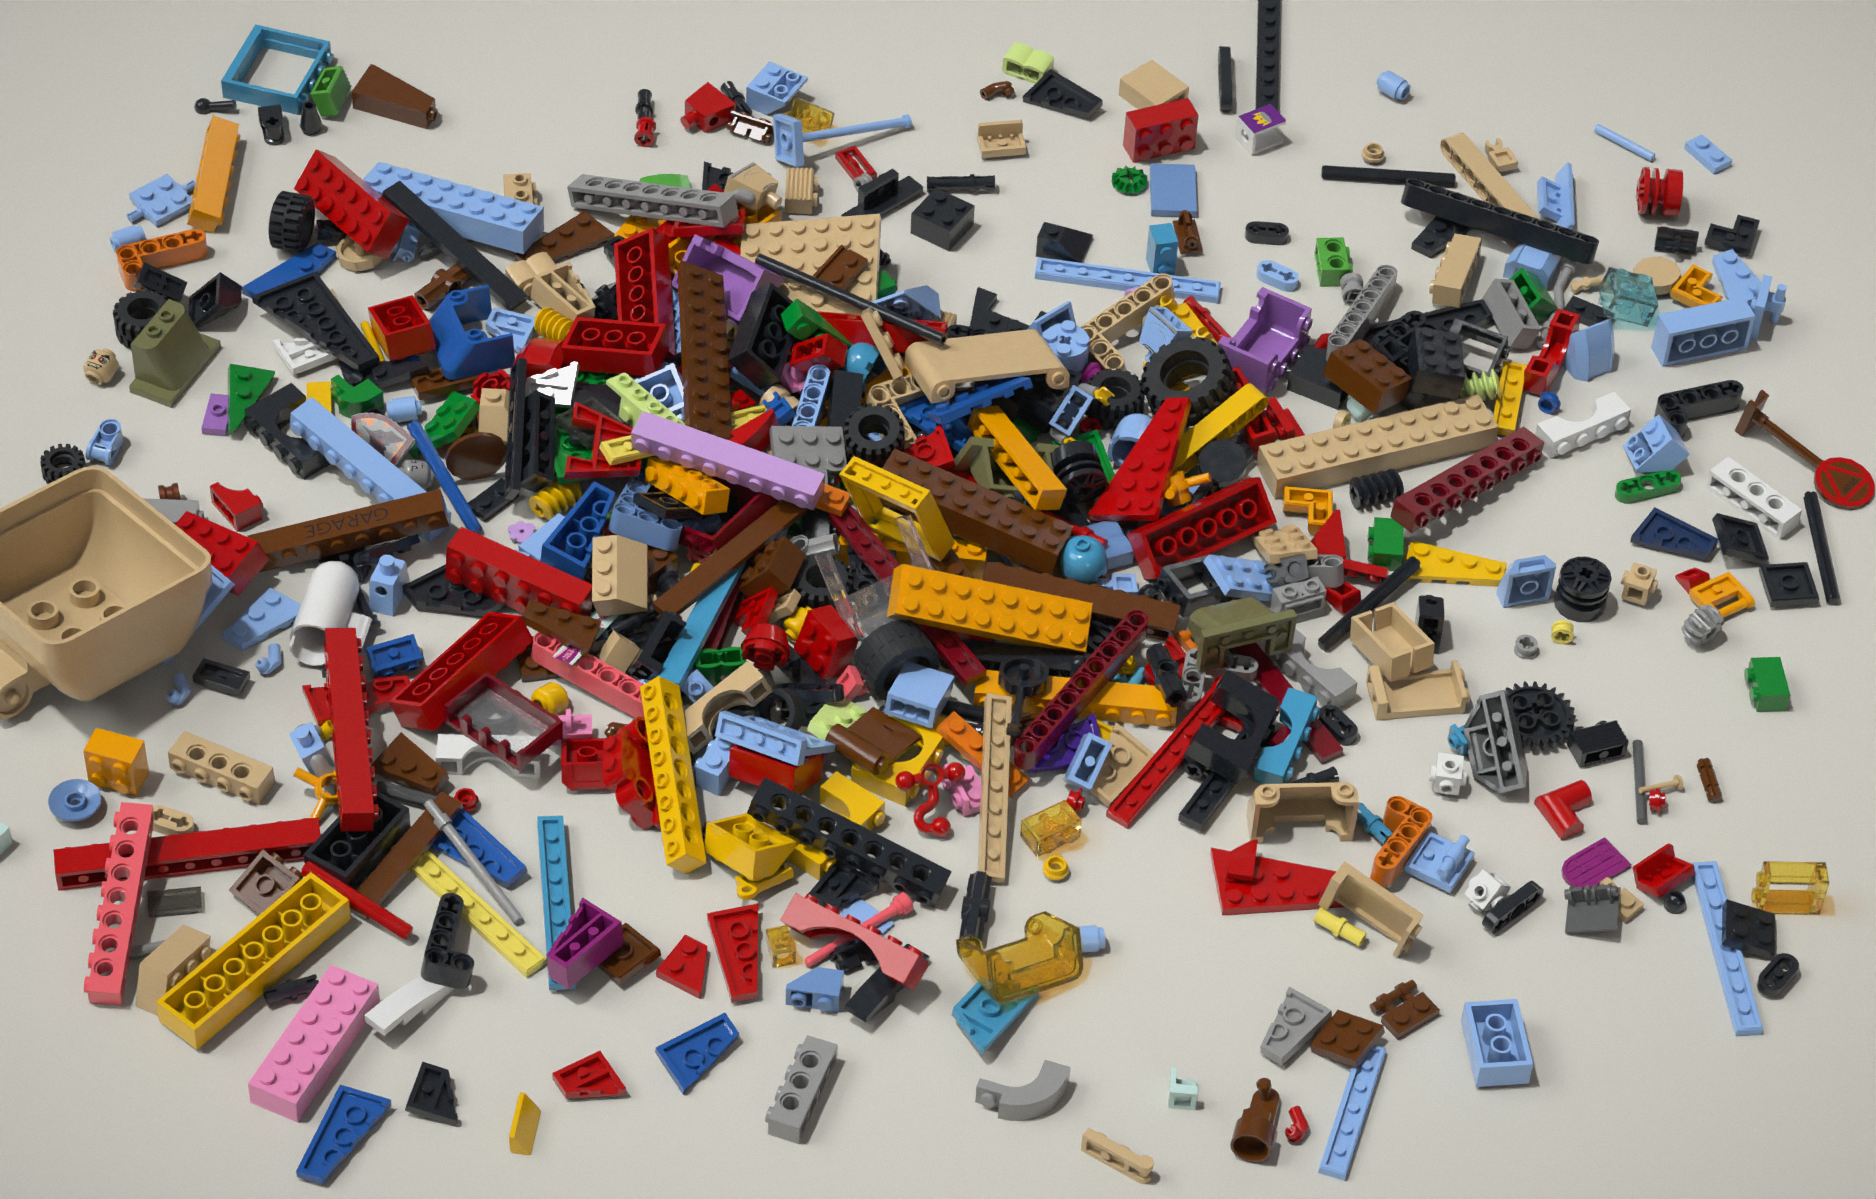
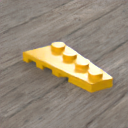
M1411 540L1406 560L1411 556H1415L1420 560L1421 564L1420 568L1405 582H1409V579H1421V583H1431L1432 580H1445L1446 584H1456V582L1464 581L1468 582L1469 585L1498 587L1505 573L1507 563Z

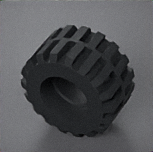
M281 191L278 194L271 209L268 226L269 241L273 248L299 253L305 250L311 239L315 222V205L311 196L288 191Z
M147 289L146 291L136 290L135 293L130 292L126 294V297H121L119 302L114 305L113 310L118 341L121 344L124 343L126 348H130L131 343L166 303L168 297L161 295L158 291L151 292V290Z
M1109 368L1104 372L1102 370L1098 371L1097 375L1090 377L1087 384L1098 388L1106 387L1115 396L1107 399V402L1110 403L1108 406L1102 404L1098 399H1093L1085 415H1088V418L1099 420L1103 429H1113L1115 431L1117 425L1125 416L1143 414L1145 394L1141 380H1138L1139 377L1137 375H1131L1130 371H1121L1118 368L1116 370Z
M871 403L867 404L865 408L862 406L857 407V412L852 411L849 414V418H846L844 426V445L847 457L852 459L855 456L883 468L894 449L904 452L905 427L902 418H899V414L896 411L892 412L891 407L883 408L882 404L878 403L877 406H872ZM869 433H880L886 436L879 441H869L863 438V436Z
M813 555L809 556L808 560L804 559L791 586V589H795L801 595L797 606L815 609L832 605L838 613L844 614L846 609L850 607L852 600L853 576L850 568L847 565H843L844 562L842 560H835L833 556L824 557V555H819V557H814Z

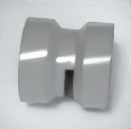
M1348 273L1340 279L1342 299L1348 305H1352L1363 289L1364 283L1360 274Z

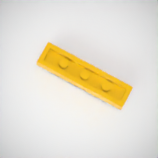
M1505 360L1503 362L1500 378L1501 398L1497 394L1493 419L1498 426L1497 434L1507 436L1515 431L1524 384V370L1527 364Z

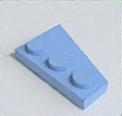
M1733 249L1713 255L1712 264L1718 280L1723 285L1725 298L1729 300L1744 297L1748 305L1751 306L1752 298H1758L1753 296L1756 283L1761 284V281Z
M270 587L222 633L223 640L244 651L269 638V633L279 628L284 630L290 627L291 622L297 616L301 604Z

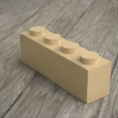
M1454 234L1452 241L1447 242L1445 254H1442L1440 267L1436 268L1435 280H1431L1429 293L1433 294V304L1460 308L1480 259L1482 238Z

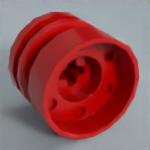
M1642 167L1636 187L1638 214H1645L1649 204V215H1654L1657 205H1660L1662 216L1678 217L1683 195V171L1666 169L1662 179L1660 178L1659 168H1654L1650 178V168Z

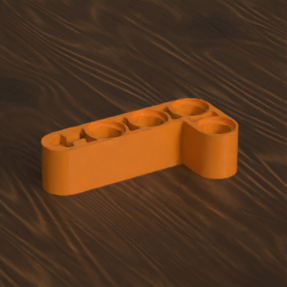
M190 229L119 247L116 251L118 268L125 288L133 292L144 288L141 286L137 289L132 287L136 280V272L144 262L162 269L205 258L208 254L206 233L201 229Z
M1392 796L1388 799L1383 816V824L1394 831V833L1376 854L1370 879L1382 887L1390 886L1394 882L1426 833L1430 830L1433 816L1428 809L1401 796Z

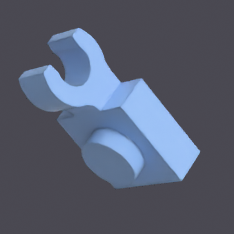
M1111 574L1110 579L1098 578L1095 584L1103 588L1119 589L1138 596L1135 574Z

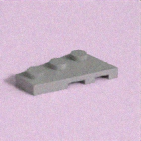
M1289 987L1283 1004L1279 1006L1278 1015L1274 1023H1271L1260 1046L1261 1054L1283 1065L1331 1019V1010Z

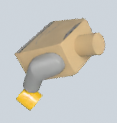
M754 162L728 176L723 193L735 194L736 203L757 211L765 205L777 209L782 202V198L775 194L778 181Z

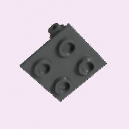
M1609 883L1608 885H1592V889H1590L1589 885H1585L1584 890L1582 887L1573 886L1565 889L1564 896L1568 900L1565 934L1617 930L1621 887L1613 886L1612 883Z

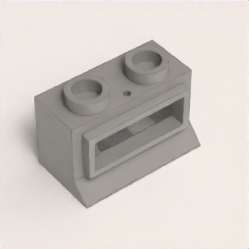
M1318 576L1276 587L1272 591L1270 609L1275 613L1294 609L1297 614L1296 624L1326 616L1324 605L1327 591Z

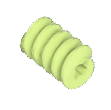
M1491 369L1490 377L1486 375L1485 371H1482L1481 378H1478L1476 373L1473 372L1472 378L1469 380L1465 374V380L1458 399L1479 394L1482 401H1485L1486 395L1492 400L1495 398L1496 392L1501 398L1499 378L1494 369Z

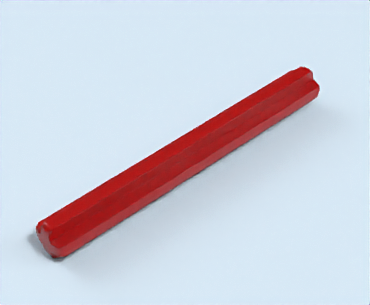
M307 861L301 869L303 876H307L310 872L346 897L349 900L350 906L402 939H408L412 934V925L311 861Z

